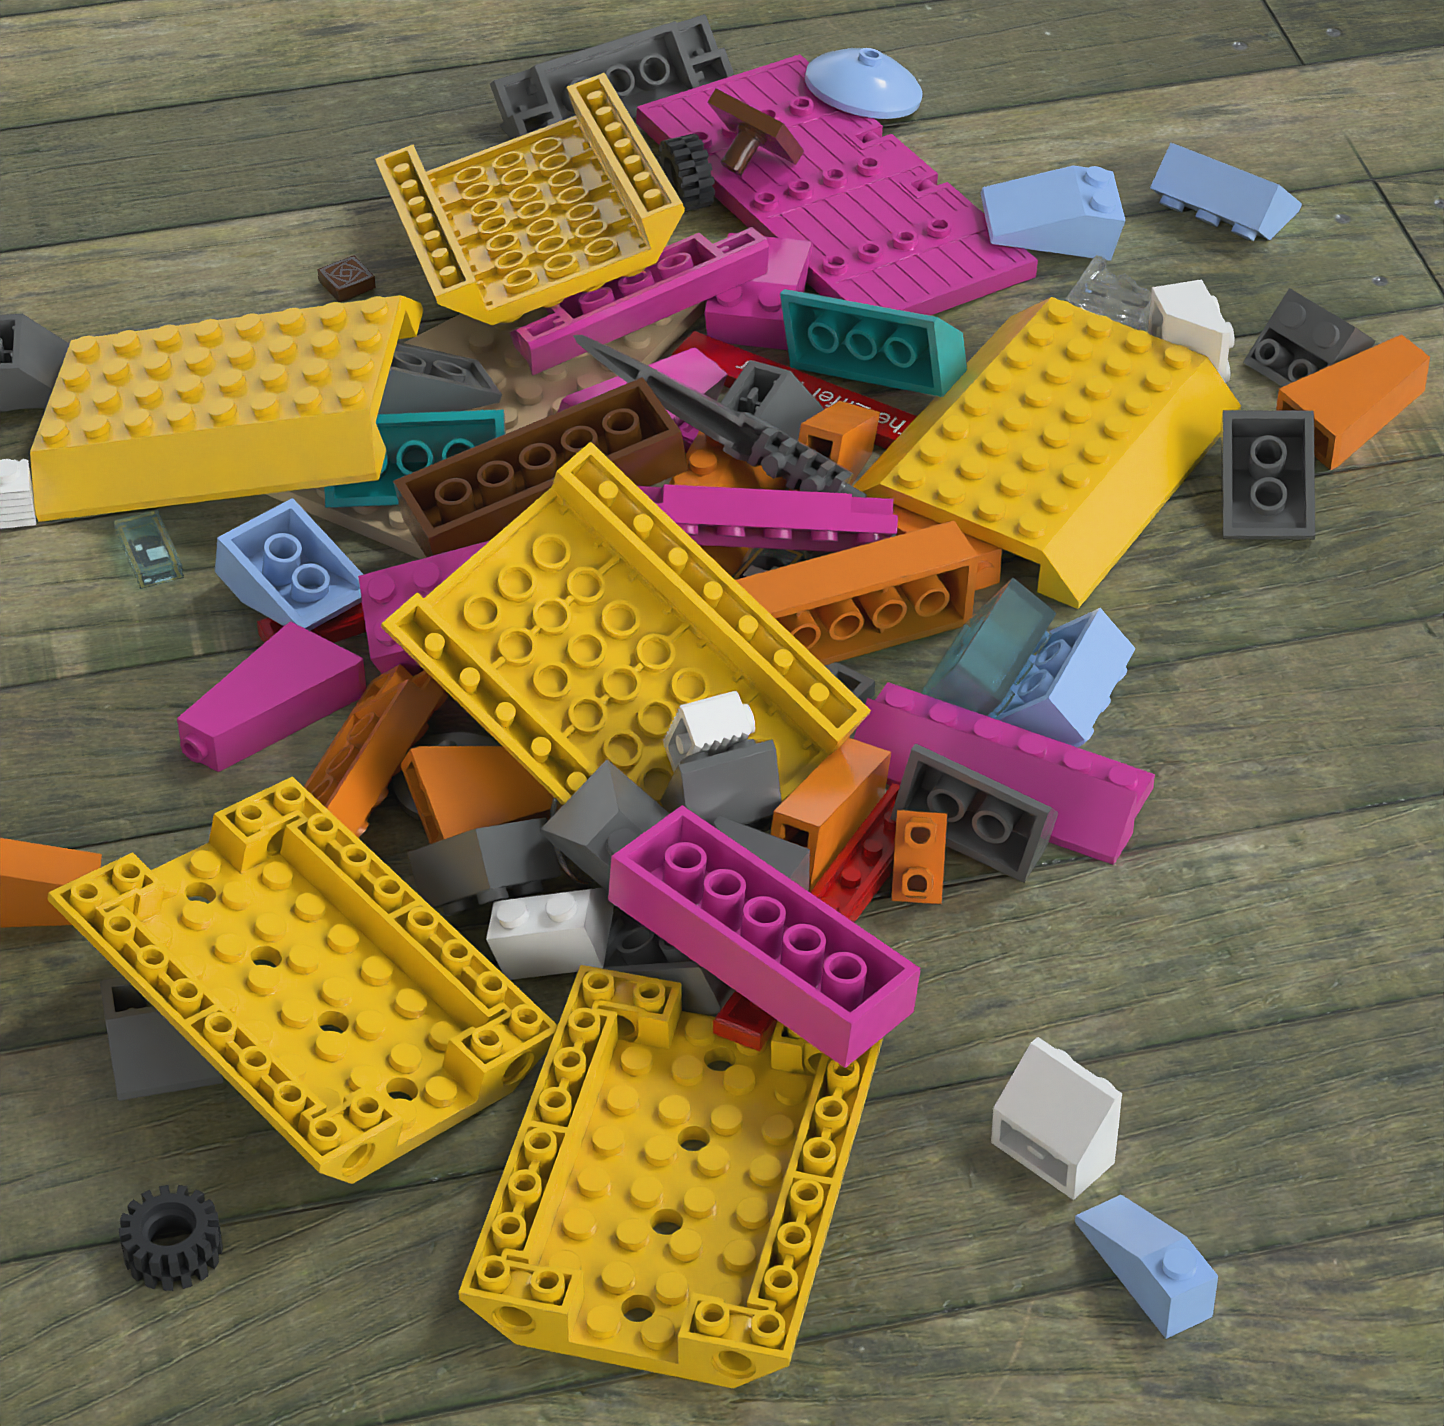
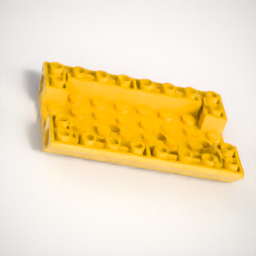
M290 777L214 813L208 843L155 869L150 870L132 852L48 892L47 900L319 1173L350 1184H354L512 1093L550 1048L558 1026L294 777ZM199 896L206 898L211 903L190 901L188 898ZM256 960H267L275 964L277 967L272 968L267 965L257 966L253 962ZM334 1025L340 1028L343 1033L323 1031L320 1026ZM395 1091L408 1094L413 1100L393 1099L388 1093Z
M580 965L458 1292L459 1300L513 1343L521 1346L733 1389L788 1367L883 1038L844 1068L784 1024L777 1021L774 1033L759 1052L713 1034V1020L715 1017L682 1011V984L679 982ZM714 1061H726L732 1064V1066L724 1071L712 1070L707 1065ZM689 1140H700L707 1144V1146L699 1151H688L681 1147L684 1142ZM664 1222H671L680 1227L679 1230L670 1235L659 1234L653 1230L656 1225ZM635 1308H643L653 1314L642 1322L630 1321L624 1316L628 1311Z

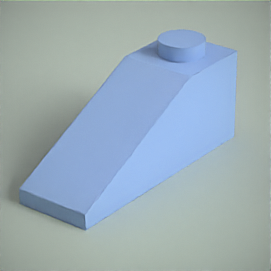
M1119 1195L1075 1215L1077 1226L1165 1339L1213 1317L1218 1275L1185 1235L1123 1195Z

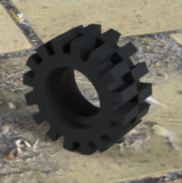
M694 133L663 140L660 142V147H658L660 155L658 163L683 203L684 212L711 206L714 202L713 196H715V190L712 186L715 184L714 177L711 176L710 172L713 169L711 163H708L707 160L709 155L707 150H703L704 143L702 140H699V136Z
M169 1185L159 1186L160 1195L155 1197L149 1189L141 1193L143 1204L133 1199L127 1205L129 1214L122 1213L120 1218L121 1228H119V1237L127 1270L131 1269V1275L137 1282L144 1277L145 1286L155 1289L158 1281H162L164 1291H173V1282L181 1281L183 1289L191 1287V1276L196 1275L202 1281L209 1276L207 1266L215 1269L219 1263L218 1254H222L223 1244L218 1212L215 1211V1205L211 1199L205 1201L204 1193L197 1189L189 1196L188 1186L178 1185L176 1193H170ZM181 1229L192 1233L186 1240L171 1246H161L150 1242L156 1235L167 1230Z

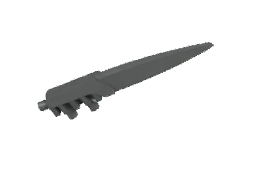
M573 335L576 342L627 383L643 377L666 410L723 444L724 448L722 451L737 460L746 461L753 467L762 466L766 474L773 479L782 477L787 480L785 486L792 490L800 488L801 491L847 493L852 494V497H867V494L850 485L854 473L768 422L748 412H741L739 414L684 383L587 336Z

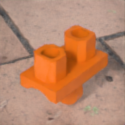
M897 809L891 901L942 904L948 813Z

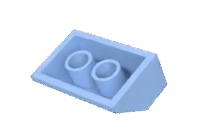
M1170 143L1150 187L1162 197L1159 202L1162 205L1178 212H1182L1184 207L1197 211L1195 215L1197 219L1218 227L1220 221L1233 225L1231 232L1251 241L1255 240L1256 235L1271 240L1299 212L1302 206L1301 202L1279 184L1174 143Z
M1101 608L1033 638L988 717L1075 747H1080L1092 736L1094 732L1092 726L1098 715L1110 704L1111 699L1109 696L1113 688L1126 675V665L1135 647Z

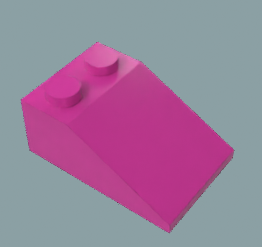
M729 233L728 237L737 233ZM764 236L769 244L767 274L707 299L705 307L707 336L728 344L788 350L780 293L784 289L804 293L813 243L812 241Z

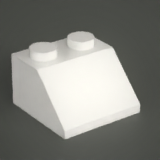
M604 888L494 901L486 940L503 974L509 980L578 972L580 965L603 968L614 904L608 900L609 892Z

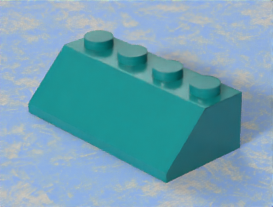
M787 289L780 293L791 368L943 397L967 371L963 332L938 317Z
M504 409L378 414L376 425L386 448L379 480L324 487L325 508L399 505L393 483L394 480L505 435Z

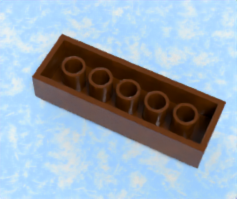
M641 377L396 479L393 483L403 521L427 558L493 539L552 487L557 470L590 442L636 486L650 487L686 472L688 468L682 432L647 382Z

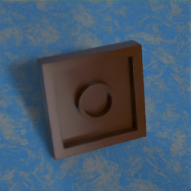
M715 88L707 103L726 127L737 134L720 161L726 169L742 176L759 146L795 165L797 164L804 150L784 123Z

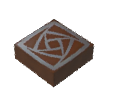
M355 255L317 269L319 282L338 302L376 288L375 276Z

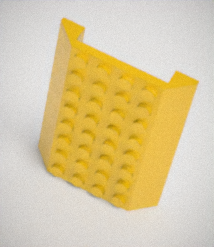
M605 73L567 86L575 116L427 172L414 145L375 159L438 305L492 326L498 323H510L521 318L524 313L540 307L549 308L561 303L564 298L580 292L595 291L606 282L619 277L638 275L646 267L657 263L685 210L683 203Z
M402 295L391 297L375 296L361 301L347 303L332 302L324 306L302 309L289 308L284 311L265 314L250 313L236 318L207 319L199 323L177 326L169 324L155 329L125 330L118 334L96 337L83 336L71 340L30 450L35 515L38 522L379 480L386 448L376 425V419L398 339L417 337L424 310L422 304Z
M1050 297L1010 316L966 363L967 371L943 397L936 396L853 487L867 494V498L893 499V504L941 524L954 520L963 533L1040 564L1037 592L1079 609L1221 437L1223 410H1241V405L1207 356L1194 352L1185 346L1176 345L1150 335L1148 332L1113 321L1106 316L1079 308L1067 301Z
M592 442L588 443L557 470L552 487L438 587L425 598L417 592L381 624V628L562 805L569 800L606 760H609L661 805L660 800L674 774L663 739H665V735L669 731L668 728H670L672 720H674L678 709H680L679 705L737 691L742 704H748L751 708L755 720V732L749 734L747 739H754L756 744L773 739L776 747L782 802L829 754H832L847 740L871 712L861 700Z

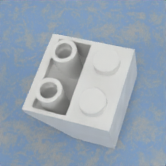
M1202 279L1152 287L1148 333L1207 356L1224 382H1229L1231 372L1228 354L1229 348H1233L1235 341L1233 327L1230 322H1225L1217 298L1214 295H1210Z
M1037 1037L1030 1043L993 1108L991 1143L1074 1200L1115 1163L1122 1093L1116 1090L1108 1080L1095 1076L1073 1061L1065 1051L1055 1049Z

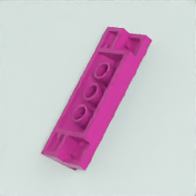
M753 227L714 244L701 233H696L666 246L657 263L646 267L638 275L619 277L606 282L595 291L574 294L564 298L561 303L546 308L548 316L509 332L514 347L527 360L532 376L587 352L576 342L573 335H584L602 344H607L767 274L769 258L767 238Z
M664 484L662 487L638 486L698 545L839 552L891 538L897 534L898 515H893V499L852 497V494L667 484Z
M887 682L875 700L867 698L865 705L871 712L857 727L853 738L891 752L887 785L891 786L892 783L901 785L911 749L916 743L1052 807L1058 812V816L1049 839L1050 843L1112 865L1115 864L1132 836L1134 819L1154 788L1155 774L889 682Z

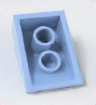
M1073 165L986 186L981 191L991 244L1111 261L1125 224V217L1113 171L1097 166L1088 168Z
M293 498L217 537L215 573L242 603L283 626L291 621L310 631L362 602L358 576L364 574Z

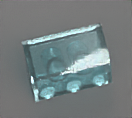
M1012 578L965 622L920 693L985 716L991 712L998 716L1015 696V693L1010 690L1013 684L1015 686L1018 685L1033 667L1034 663L1029 660L1031 654L1033 656L1037 655L1051 638L1052 634L1047 631V628L1057 613L1016 579Z

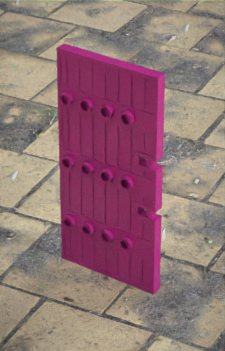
M800 54L637 106L636 124L659 145L663 140L693 133L699 136V140H702L704 143L703 150L708 152V163L712 165L713 170H710L711 176L714 177L715 184L712 186L715 190V197L748 228L753 227L766 237L812 241L813 247L806 282L821 296L931 316L1036 277L1038 260L1024 248L991 244L985 214L948 182L937 185L938 173L893 134L882 137L883 126L877 120L844 112L816 97L805 83V73L810 62ZM715 88L784 123L804 150L797 164L795 165L759 146L742 176L726 169L720 161L737 134L726 127L707 103Z

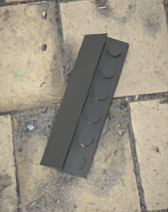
M706 14L678 23L673 21L536 64L528 70L496 79L490 83V87L503 119V123L499 126L512 140L575 116L567 86L602 73L606 74L631 118L635 119L637 106L733 76L734 72L725 48L718 49Z

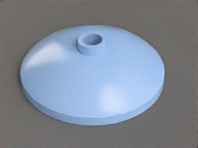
M848 48L824 53L808 64L805 73V83L816 97L832 107L858 116L877 119H893L908 116L919 108L922 99V89L915 77L891 57L871 48Z

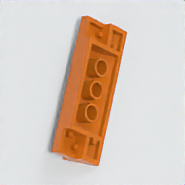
M401 664L376 677L366 688L307 780L304 788L359 838L367 829L369 824L367 819L374 808L388 795L389 789L387 787L392 781V777L402 770L400 764L407 755L406 752L426 733L429 728L427 722L434 711L445 702L448 693L425 670L413 677Z

